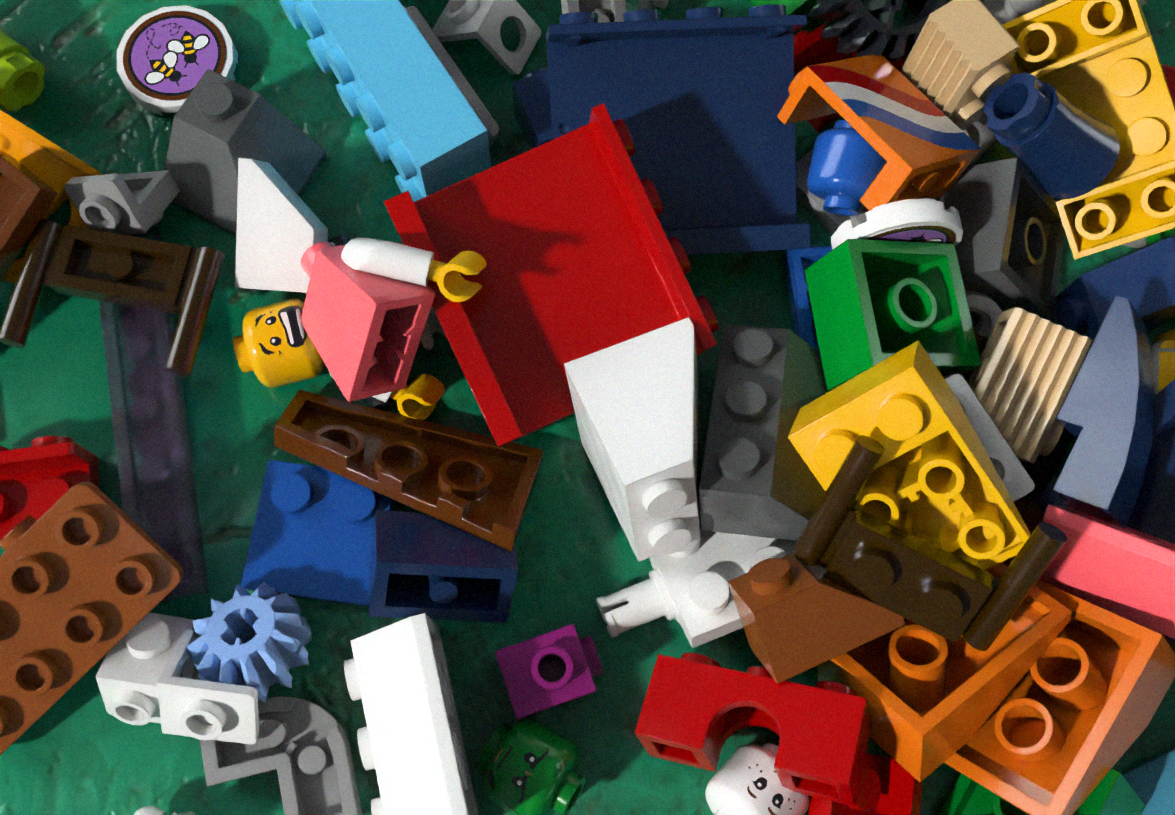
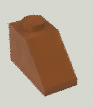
M791 553L781 558L763 560L751 567L748 573L728 581L750 648L777 684L904 626V618L823 578L824 567L805 565L798 561Z

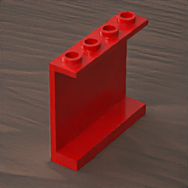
M604 103L591 109L589 124L413 202L409 191H406L383 201L404 245L434 252L433 260L444 263L450 262L460 252L467 250L480 254L486 260L487 266L479 274L464 275L460 272L465 280L482 285V288L466 301L452 302L440 292L437 282L429 280L427 285L436 293L432 307L498 447H502L575 413L564 363L688 317L694 325L696 355L717 345L712 334L719 330L714 311L703 295L695 298L685 277V274L691 272L687 254L676 236L667 238L657 217L663 213V206L658 192L648 177L642 180L639 179L629 158L636 154L632 137L621 118L612 121Z

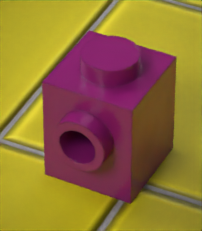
M574 624L495 651L517 720L525 719L594 694L597 690L593 678L604 674L591 635L579 639Z

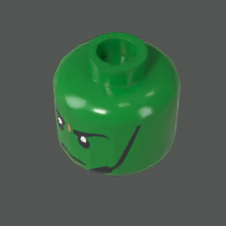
M532 718L519 720L513 726L507 723L502 724L486 744L477 766L478 773L483 775L482 789L486 798L511 815H553L555 811L561 815H568L578 800L586 780L585 777L576 773L580 762V753L577 745L570 739Z

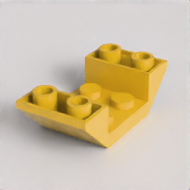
M1058 0L1002 24L1021 46L1009 63L1013 75L1028 73L1037 77L1041 82L1050 84L1078 108L1111 125L1119 136V155L1109 175L1088 193L1071 199H1060L1055 202L1074 260L1175 228V105L1139 0Z

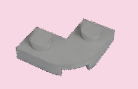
M293 697L267 698L266 703L258 700L259 735L255 744L200 740L207 786L277 770L284 815H362L352 754L346 734L338 721L328 711L313 702Z

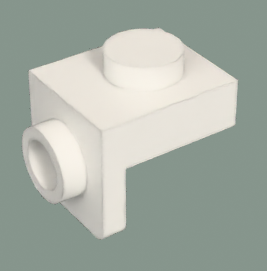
M149 612L107 653L95 677L108 714L131 725H145L149 722L161 724L157 681L184 629L195 630L192 622L193 619Z

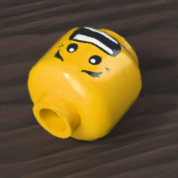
M290 299L254 308L246 313L242 323L243 334L233 337L235 355L243 373L254 371L258 380L269 388H277L320 376L323 372L324 361L303 327L301 315L304 301Z

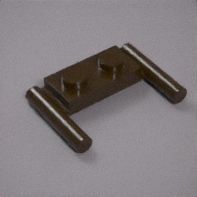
M41 219L31 235L0 328V342L13 347H25L44 287L46 286L51 287L59 294L180 314L164 370L178 376L190 377L225 255L221 251L210 247L196 249L191 246L70 225L63 226L51 220Z
M859 435L792 550L794 557L805 565L824 567L823 578L955 643L960 636H963L964 640L973 648L981 651L988 650L1067 541L1066 535L1056 526L1047 522H1040L1002 577L998 579L992 576V573L860 509L852 508V505L885 452L884 447L875 439Z

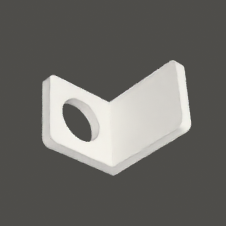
M449 0L432 29L440 42L477 38L511 75L521 73L541 36L540 27L516 0ZM507 17L512 18L520 30V43L514 52L508 51L501 41L500 29Z
M184 629L157 681L162 733L188 736L199 740L255 744L259 735L258 691L250 686L198 680L199 672L191 661L190 652L187 648L189 644L197 639V636L195 635V630Z

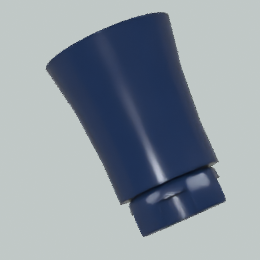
M1018 73L1014 74L1004 84L994 87L986 99L983 112L987 115V127L994 132L996 139L1015 154L1031 171L1048 195L1058 199L1079 197L1097 187L1113 169L1120 150V140L1115 129L1111 125L1078 108L1050 84L1041 82L1031 74Z

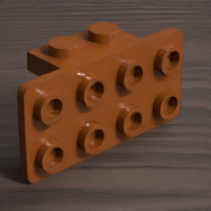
M80 482L71 487L38 520L34 516L29 515L0 541V546L5 550L0 556V755L183 579L184 571L182 566L91 482Z

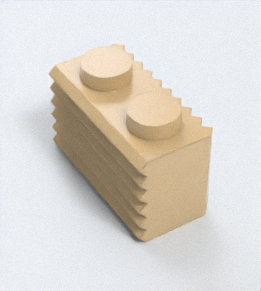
M952 0L929 15L900 73L961 130H964L984 114V99L989 96L994 87L1004 84L1009 79L1012 72L1006 66L1011 62V59L1016 55L1015 52L1021 46L981 0Z
M1014 307L1003 311L998 317L997 324L993 328L986 347L981 353L980 360L982 366L975 369L968 385L1018 460L1022 463L1034 464L1039 454L1044 457L1048 456L1060 439L1064 426L1056 417L1081 369L1092 340L1061 325L1054 324L1050 320L1040 318L1036 314Z

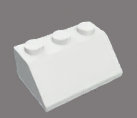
M423 613L408 617L351 640L354 658L344 661L345 679L352 701L362 699L367 727L357 730L359 752L365 770H376L381 796L371 800L372 815H479L439 626Z

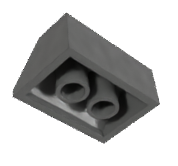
M728 324L723 326L699 487L701 530L798 541L825 494V490L788 439V435L800 408L829 391H827L820 351L789 329Z

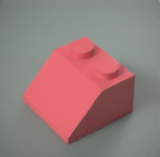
M1048 504L1043 522L1050 523L1059 528L1066 535L1067 541L1039 580L1150 630L1175 639V544L1127 526L1124 529L1071 507Z

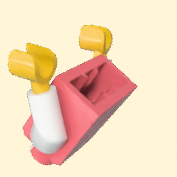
M355 238L346 245L334 246L329 242H319L306 250L301 259V266L310 277L301 315L302 324L328 368L330 375L348 402L373 397L386 403L390 397L397 401V408L401 415L425 420L437 406V401L445 392L442 382L430 374H419L409 385H406L436 294L427 284L429 280L437 282L440 292L452 302H463L470 299L482 288V285L465 280L460 272L464 275L479 274L487 266L486 260L480 254L467 250L460 252L450 262L444 263L433 260L434 252L371 238Z

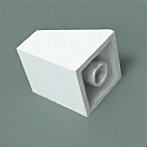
M689 317L564 363L582 446L638 562L655 555L673 554L684 548L690 541L700 538L701 403L695 330Z

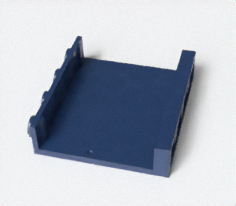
M784 5L755 6L748 9V17L724 18V9L721 7L689 9L686 11V19L661 20V11L653 9L624 12L623 22L598 23V14L594 12L560 15V24L549 25L546 33L552 140L589 124L591 109L604 103L612 121L621 118L632 137L636 154L629 158L639 179L642 180L648 177L658 192L663 206V213L657 217L667 238L676 236L687 255L810 248V223H797L795 123L784 125L777 118V115L790 96L788 88L794 79L793 32L807 25L806 15H786V6Z

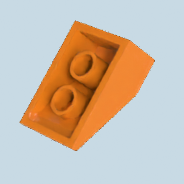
M1001 562L985 571L992 573V576L1000 579L1008 566ZM1034 585L986 651L973 648L964 640L963 636H960L955 643L904 618V626L817 665L818 681H832L846 685L855 690L859 697L867 698L872 721L869 737L916 780L922 782L970 741L1069 623L1072 611Z
M1038 580L1035 584L1036 587L1072 611L1071 620L970 741L944 763L1029 815H1073L1149 725L1175 678V653L1162 634Z

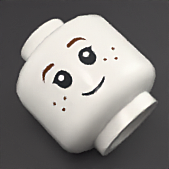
M765 743L762 747L749 744L737 748L710 779L705 790L708 806L714 815H804L809 808L810 798L809 795L797 793L782 786L774 769L778 746L772 743Z

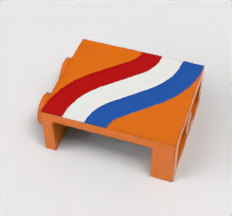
M872 54L807 66L792 80L788 88L790 96L777 115V118L786 125L839 113L887 161L859 200L869 211L879 205L901 200L934 199L945 195L981 150L971 138L882 55L876 56Z

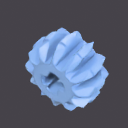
M265 582L251 595L247 589L237 584L233 598L225 603L211 598L213 614L211 617L192 621L197 639L187 646L190 652V659L199 672L198 678L204 681L254 687L258 691V700L264 703L267 700L269 687L278 682L282 686L292 688V676L289 673V669L309 665V654L304 645L312 640L311 628L305 617H301L302 611L293 597H289L287 592L278 595L275 589L269 587Z

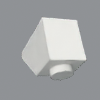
M238 158L235 288L307 293L310 277L303 270L301 259L306 250L312 245L319 242H328L327 227L270 163Z

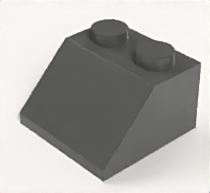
M1018 157L966 167L947 193L939 199V201L944 202L945 210L954 206L959 211L963 235L962 241L955 246L965 291H977L988 295L995 301L1002 312L1017 307L1024 309L1028 313L1036 314L1040 318L1050 320L1053 323L1065 239V230L1054 199L1047 194L1042 185Z

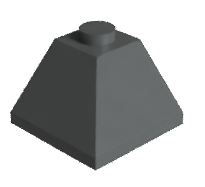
M207 69L174 116L164 170H170L181 190L172 200L171 204L236 236L238 158L270 163L301 198L327 158V154L322 147L261 94Z

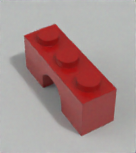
M683 653L681 659L658 654L635 730V735L650 756L716 772L720 753L726 740L739 729L748 726H761L774 731L780 736L774 769L783 787L797 793L853 807L856 806L872 726L867 698L859 697L852 688L832 681H818L815 683V687L788 682V680L777 684L765 667L752 666L748 667L746 672L722 668L714 659L697 653Z

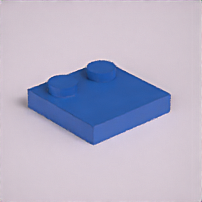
M268 459L241 587L254 592L265 582L269 587L274 588L278 595L287 592L289 597L369 608V558L376 510L394 511L396 500L319 466Z

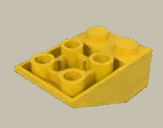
M919 341L914 342L800 408L788 439L825 492L859 435L871 437L884 447L885 452L852 505V508L860 509L983 570L1016 556L1031 534L960 402Z

